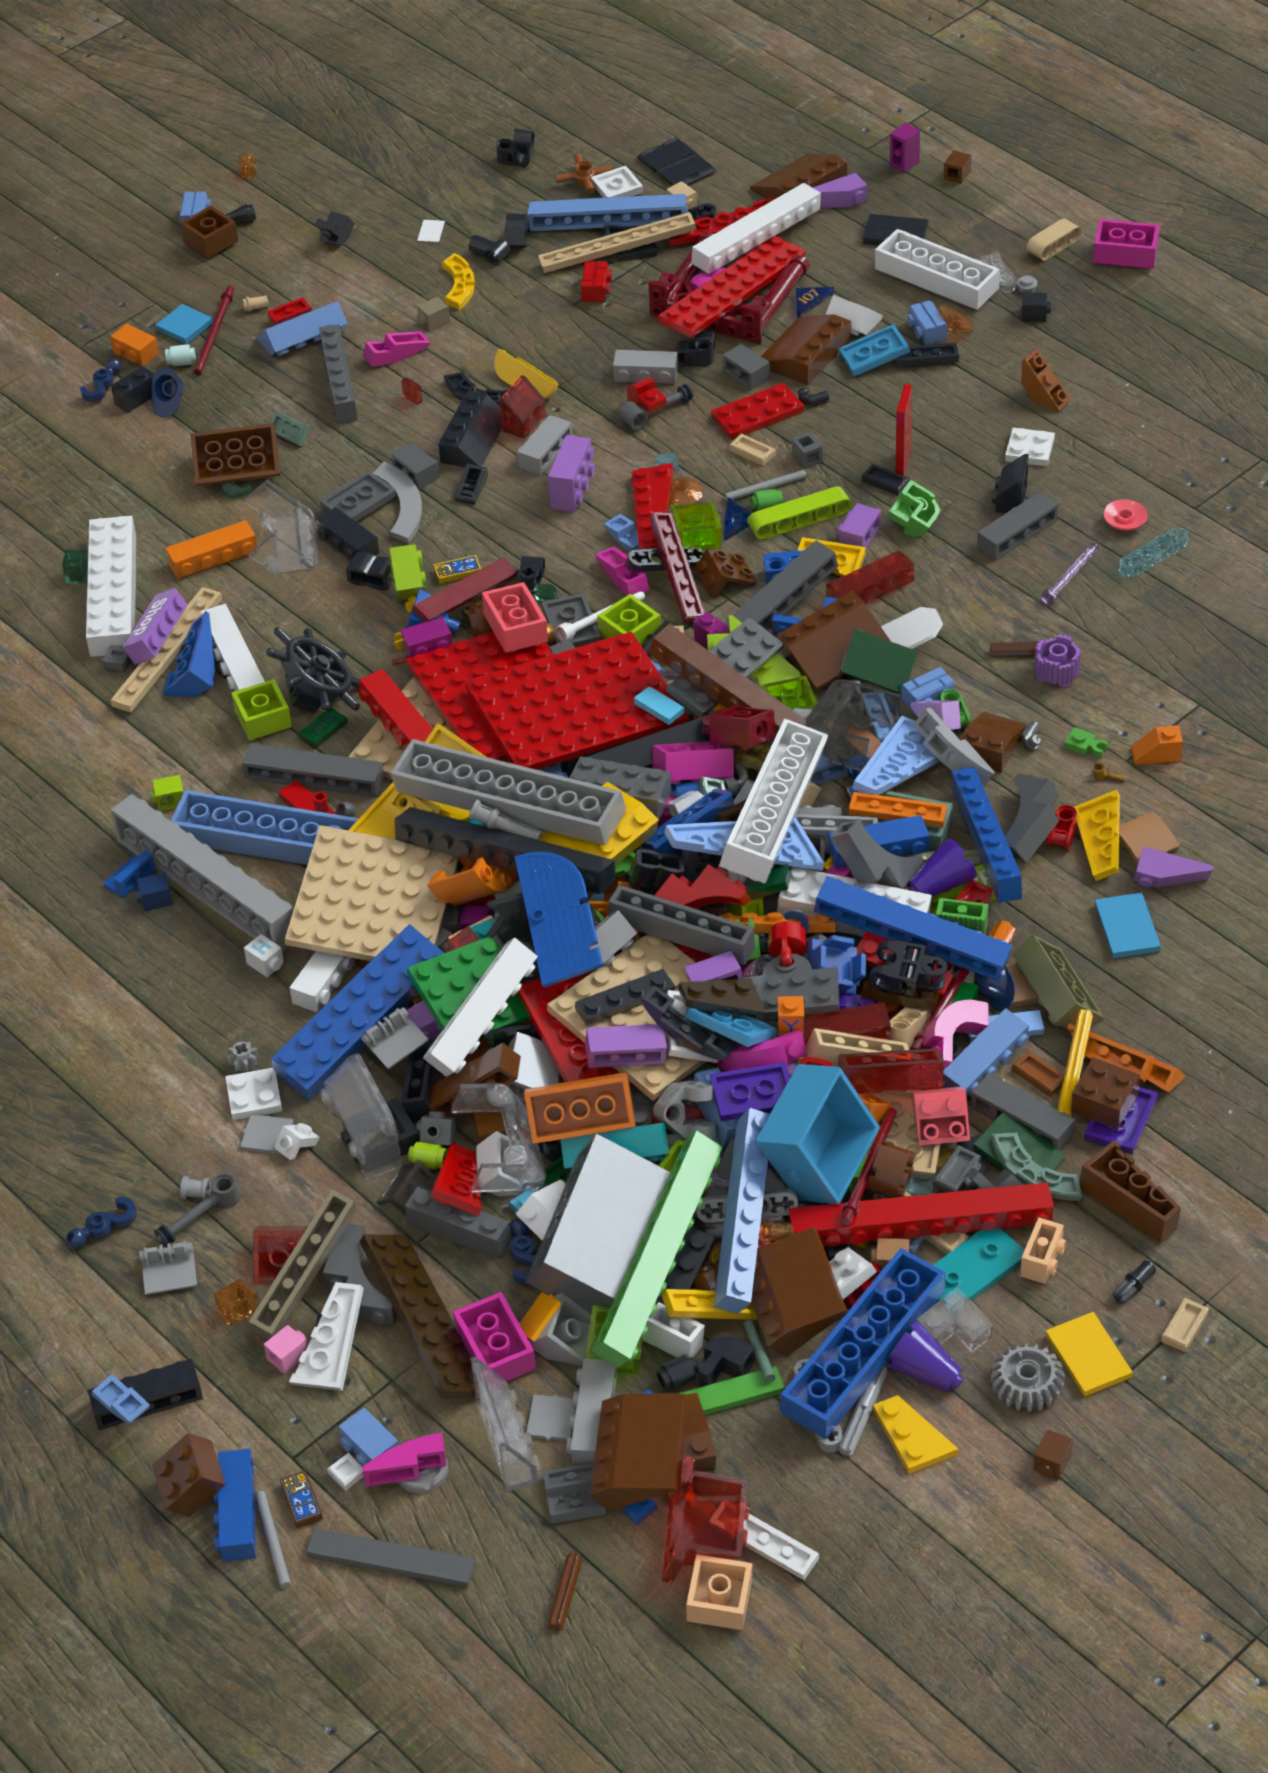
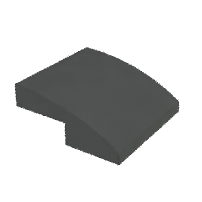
M594 1462L542 1471L551 1524L606 1515V1508L590 1495Z

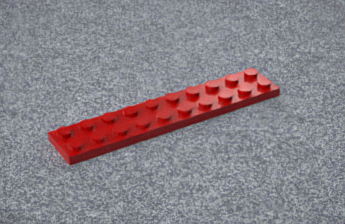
M773 236L662 312L658 317V322L692 338L779 277L793 256L801 255L806 258V250L786 242L780 237Z

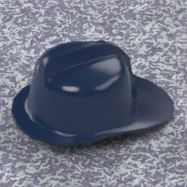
M163 367L158 369L152 377V406L157 415L169 417L177 411L180 405L184 385L174 370Z
M1005 966L999 981L974 972L973 984L978 985V992L987 997L995 1010L1003 1011L1005 1008L1008 1009L1014 1000L1015 983L1007 967Z

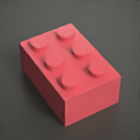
M524 582L482 592L483 614L505 653L548 642L547 620Z

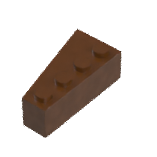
M1113 1140L1082 1165L1079 1180L1080 1188L1161 1243L1177 1230L1181 1207L1160 1186L1156 1187L1150 1181L1151 1176L1146 1171H1141L1134 1164L1135 1160L1129 1154L1125 1155L1120 1150V1144Z

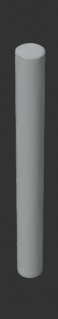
M801 470L726 493L725 499L729 502L752 495L754 491L768 490L807 477L806 472Z
M258 1491L254 1496L280 1588L286 1589L291 1586L287 1567L264 1491Z

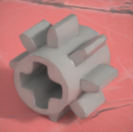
M237 1042L232 1048L228 1049V1064L234 1065L236 1072L238 1070L248 1072L252 1069L253 1065L257 1066L258 1050L251 1047V1042Z

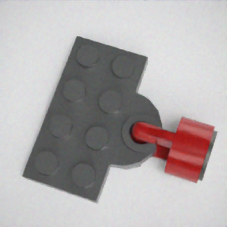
M782 921L774 924L768 933L769 953L774 959L765 966L763 975L743 978L752 979L766 1011L765 1019L778 1018V996H803L804 1015L839 1011V974L837 967L812 969L810 962L803 957L806 952V932L803 926L793 921ZM745 1013V1014H747V1015H749V1016L755 1018V1015H754V1014Z

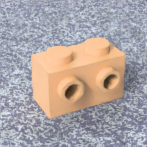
M1038 1218L1022 1255L1021 1277L1046 1284L1049 1275L1055 1274L1058 1265L1056 1258L1058 1254H1063L1066 1246V1240L1063 1239L1064 1225Z

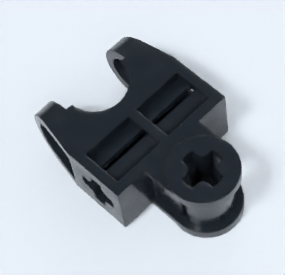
M884 941L878 945L876 955L888 965L874 967L870 972L869 979L874 986L880 989L915 997L917 988L931 992L940 991L944 988V974L947 971V963L940 957L925 955L926 946L903 941ZM888 949L891 950L894 954L885 953L882 950ZM935 963H937L936 971H934ZM875 975H880L887 979H879ZM931 977H933V985H930Z

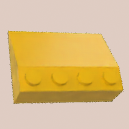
M606 782L602 785L603 787L622 792L626 806L625 814L606 845L551 831L543 833L539 841L615 860L616 866L629 853L633 852L656 833L659 819L641 802Z

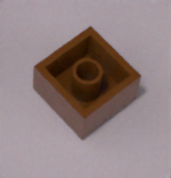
M209 206L180 222L183 242L206 258L214 256L216 253L238 242L236 222L213 206Z
M1093 1057L1072 1092L1071 1112L1118 1130L1139 1094L1140 1074Z
M187 1433L152 1465L165 1510L188 1517L226 1485L212 1441Z

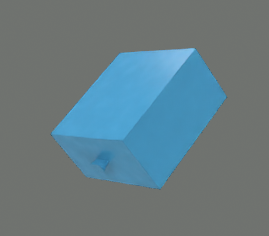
M798 1064L758 1135L756 1143L787 1187L797 1194L798 1200L839 1205L880 1126L840 1067Z

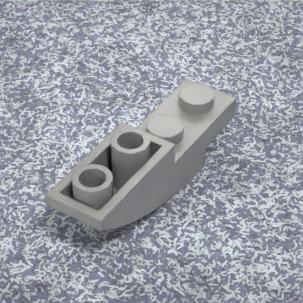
M932 708L925 709L913 724L925 738L923 744L950 770L956 771L962 768L975 767L983 787L994 775L995 772L967 740L960 741Z

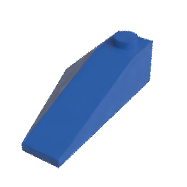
M207 611L193 621L183 642L185 647L175 659V662L178 663L175 672H169L163 690V694L166 696L198 697L204 691H209L213 686L215 667L210 614Z

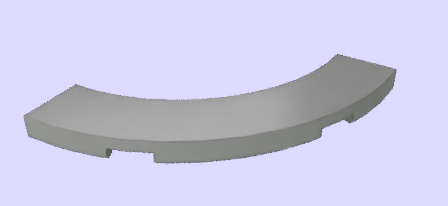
M384 461L373 474L396 489L397 498L400 503V514L396 524L390 530V537L409 544L419 529L422 517L421 496L417 486L407 474Z

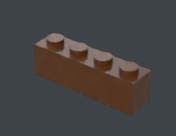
M501 1043L465 1065L457 1074L454 1072L432 1085L429 1109L445 1112L444 1116H457L517 1080L521 1056Z

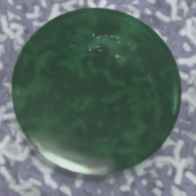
M547 583L537 586L535 589L536 601L542 604L544 601L557 599L556 587Z

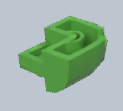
M910 480L888 512L887 517L905 527L904 534L919 537L929 530L938 517L940 509L933 493Z

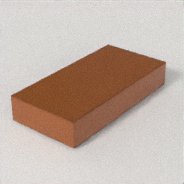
M1030 1051L1012 1065L1013 1072L1049 1097L1062 1088L1065 1075Z

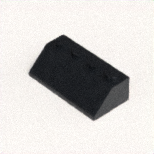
M467 391L438 443L440 463L466 467V464L482 466L506 423L508 414L487 394Z

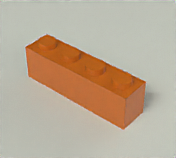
M246 520L165 547L168 564L177 579L258 552L256 536Z

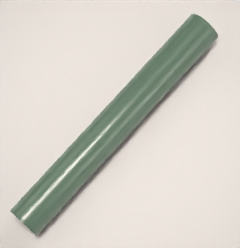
M746 1320L743 1326L751 1345L754 1346L755 1356L765 1381L773 1382L776 1376L753 1320Z

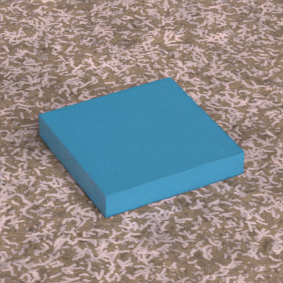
M181 304L156 324V330L184 344H188L212 325L213 319Z

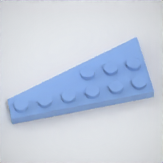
M904 716L900 717L855 779L852 789L860 793L879 795L940 762L923 744L925 738L913 725L916 721Z
M794 818L774 864H788L793 867L822 871L825 863L798 820ZM737 821L666 825L664 833L673 848L723 855L726 843Z

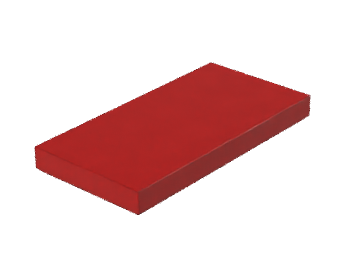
M910 384L903 386L896 411L895 473L903 476L905 475L911 453L913 385Z

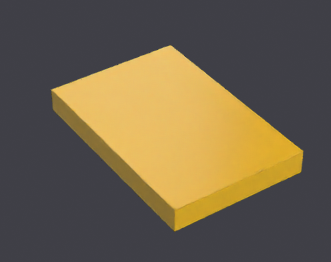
M1094 1312L1046 1330V1338L1084 1397L1132 1378V1370Z

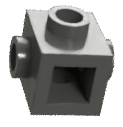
M429 1111V1115L423 1116L417 1124L420 1142L441 1146L454 1143L456 1117L444 1116L445 1112Z

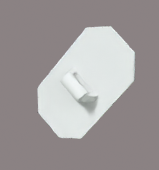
M919 607L881 627L891 642L913 649L935 638L943 623L936 609Z

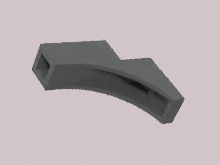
M1018 773L1013 781L1020 791V807L1017 817L1005 838L1014 859L1027 863L1059 822L1052 806L1061 795L1055 789V784L1050 779Z
M860 819L841 823L830 837L858 884L877 882L880 885L905 889L909 880L924 862L920 854L900 857L883 849L870 836Z
M348 1224L328 1256L323 1271L325 1286L328 1289H333L336 1282L361 1285L364 1289L357 1321L363 1320L380 1325H394L397 1316L391 1301L371 1285L362 1269L364 1250L359 1241L363 1234H366L365 1226Z

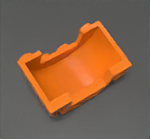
M459 857L463 865L460 873L447 877L443 870L436 872L427 886L433 895L444 904L451 903L452 906H459L508 890L514 884L518 872L488 865L483 857L477 861Z

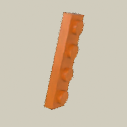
M853 792L849 806V815L878 817L880 820L891 821L921 815L925 826L943 828L947 814L946 804Z

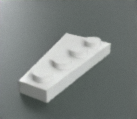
M335 1283L321 1312L322 1317L318 1326L314 1327L310 1336V1343L299 1359L300 1364L295 1374L293 1373L289 1380L291 1385L343 1391L364 1289L361 1285Z

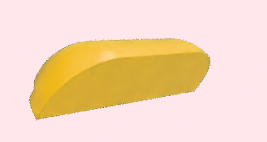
M498 349L494 366L497 375L503 381L534 400L547 399L556 392L558 387L557 381L519 357L514 358L506 353L505 350Z

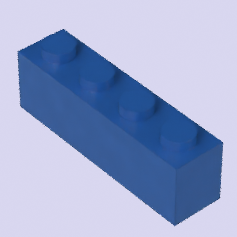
M921 815L864 825L874 841L891 854L903 857L928 852L930 835ZM835 831L828 832V851L835 869L848 867L830 838Z
M251 1449L218 1452V1462L226 1485L214 1495L215 1504L218 1503V1510H214L215 1527H219V1534H214L215 1551L221 1552L223 1562L256 1558L254 1462Z

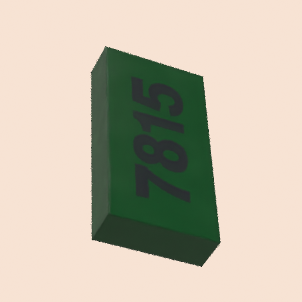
M330 707L329 710L299 732V738L316 748L348 723L347 717Z

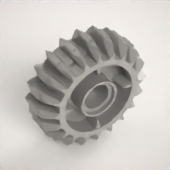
M1026 1342L1021 1348L1014 1344L1012 1350L1005 1348L1003 1355L998 1354L996 1362H993L990 1380L993 1384L992 1389L994 1393H998L999 1401L1006 1400L1007 1407L1016 1405L1017 1411L1022 1407L1027 1408L1029 1413L1032 1407H1036L1041 1411L1043 1404L1050 1407L1052 1400H1057L1060 1392L1063 1390L1065 1374L1063 1373L1061 1362L1057 1361L1056 1354L1049 1355L1047 1347L1039 1350L1037 1343L1033 1348L1028 1347Z

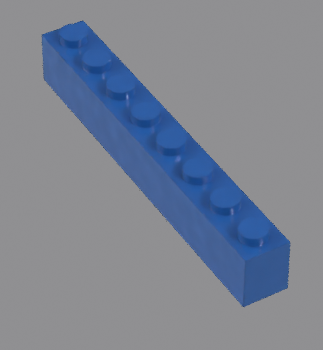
M975 767L952 771L953 796L998 903L1022 899V875Z
M827 876L816 897L814 912L890 941H903L926 946L925 954L940 957L946 962L997 981L1000 980L1010 956L1012 944L1006 943L1001 939L987 936L977 930L960 926L955 922L944 920L931 913H925L909 905L890 900L885 896H879L863 888L852 886L839 879Z

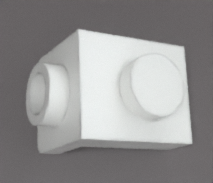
M306 1124L286 1125L282 1127L274 1148L289 1160H293L300 1147L316 1146L320 1137L313 1133L312 1128Z

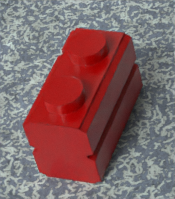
M586 261L584 263L581 281V300L583 302L606 301V294H610V282H612V270H609L607 261H598L597 263L595 261Z

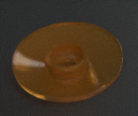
M940 305L938 311L950 330L973 331V323L963 313L948 305Z
M680 477L673 479L668 505L678 508L695 505L703 497L702 485L691 478Z

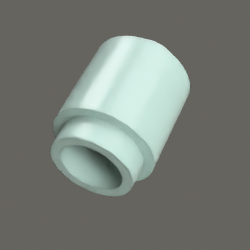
M190 344L170 346V349H165L167 365H172L173 367L192 365L193 360H196L195 349L191 348Z

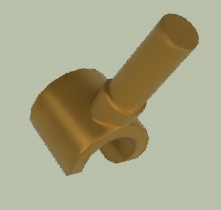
M1096 762L1094 764L1095 769L1092 770L1095 780L1102 781L1105 778H1111L1122 782L1125 781L1126 776L1106 771L1104 763Z

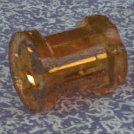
M250 153L240 155L238 158L240 175L246 179L253 178L256 175L255 157Z
M764 1219L760 1224L759 1239L763 1243L777 1241L794 1234L792 1224L789 1222L778 1224L773 1223L770 1219Z

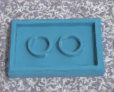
M893 324L839 348L838 351L853 377L909 353L910 349Z
M1142 893L1095 899L1094 906L1112 959L1160 952L1161 945Z
M691 1008L687 1011L686 1018L747 1047L776 1038L778 1030L745 1013L742 1016L732 1015V1011L718 1009L716 1012Z

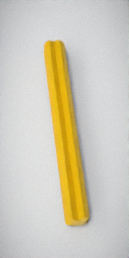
M1081 1009L1078 1012L1057 1108L1058 1111L1064 1112L1070 1117L1072 1115V1092L1079 1082L1093 1017L1090 1010Z

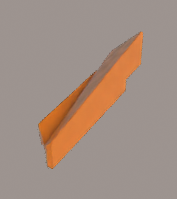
M1068 1024V1030L1073 1038L1075 1025ZM1089 1031L1084 1054L1086 1059L1092 1060L1095 1057L1140 1074L1141 1081L1145 1082L1148 1080L1166 1092H1170L1185 1078V1075L1176 1067Z

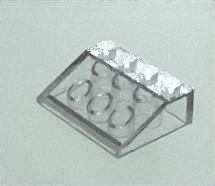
M477 1357L470 1358L477 1406L506 1492L538 1483L537 1472L541 1471L538 1456H532L530 1449H533V1443L530 1434H524L523 1427H526L523 1413L522 1411H516L515 1406L518 1405L515 1390H509L506 1380Z

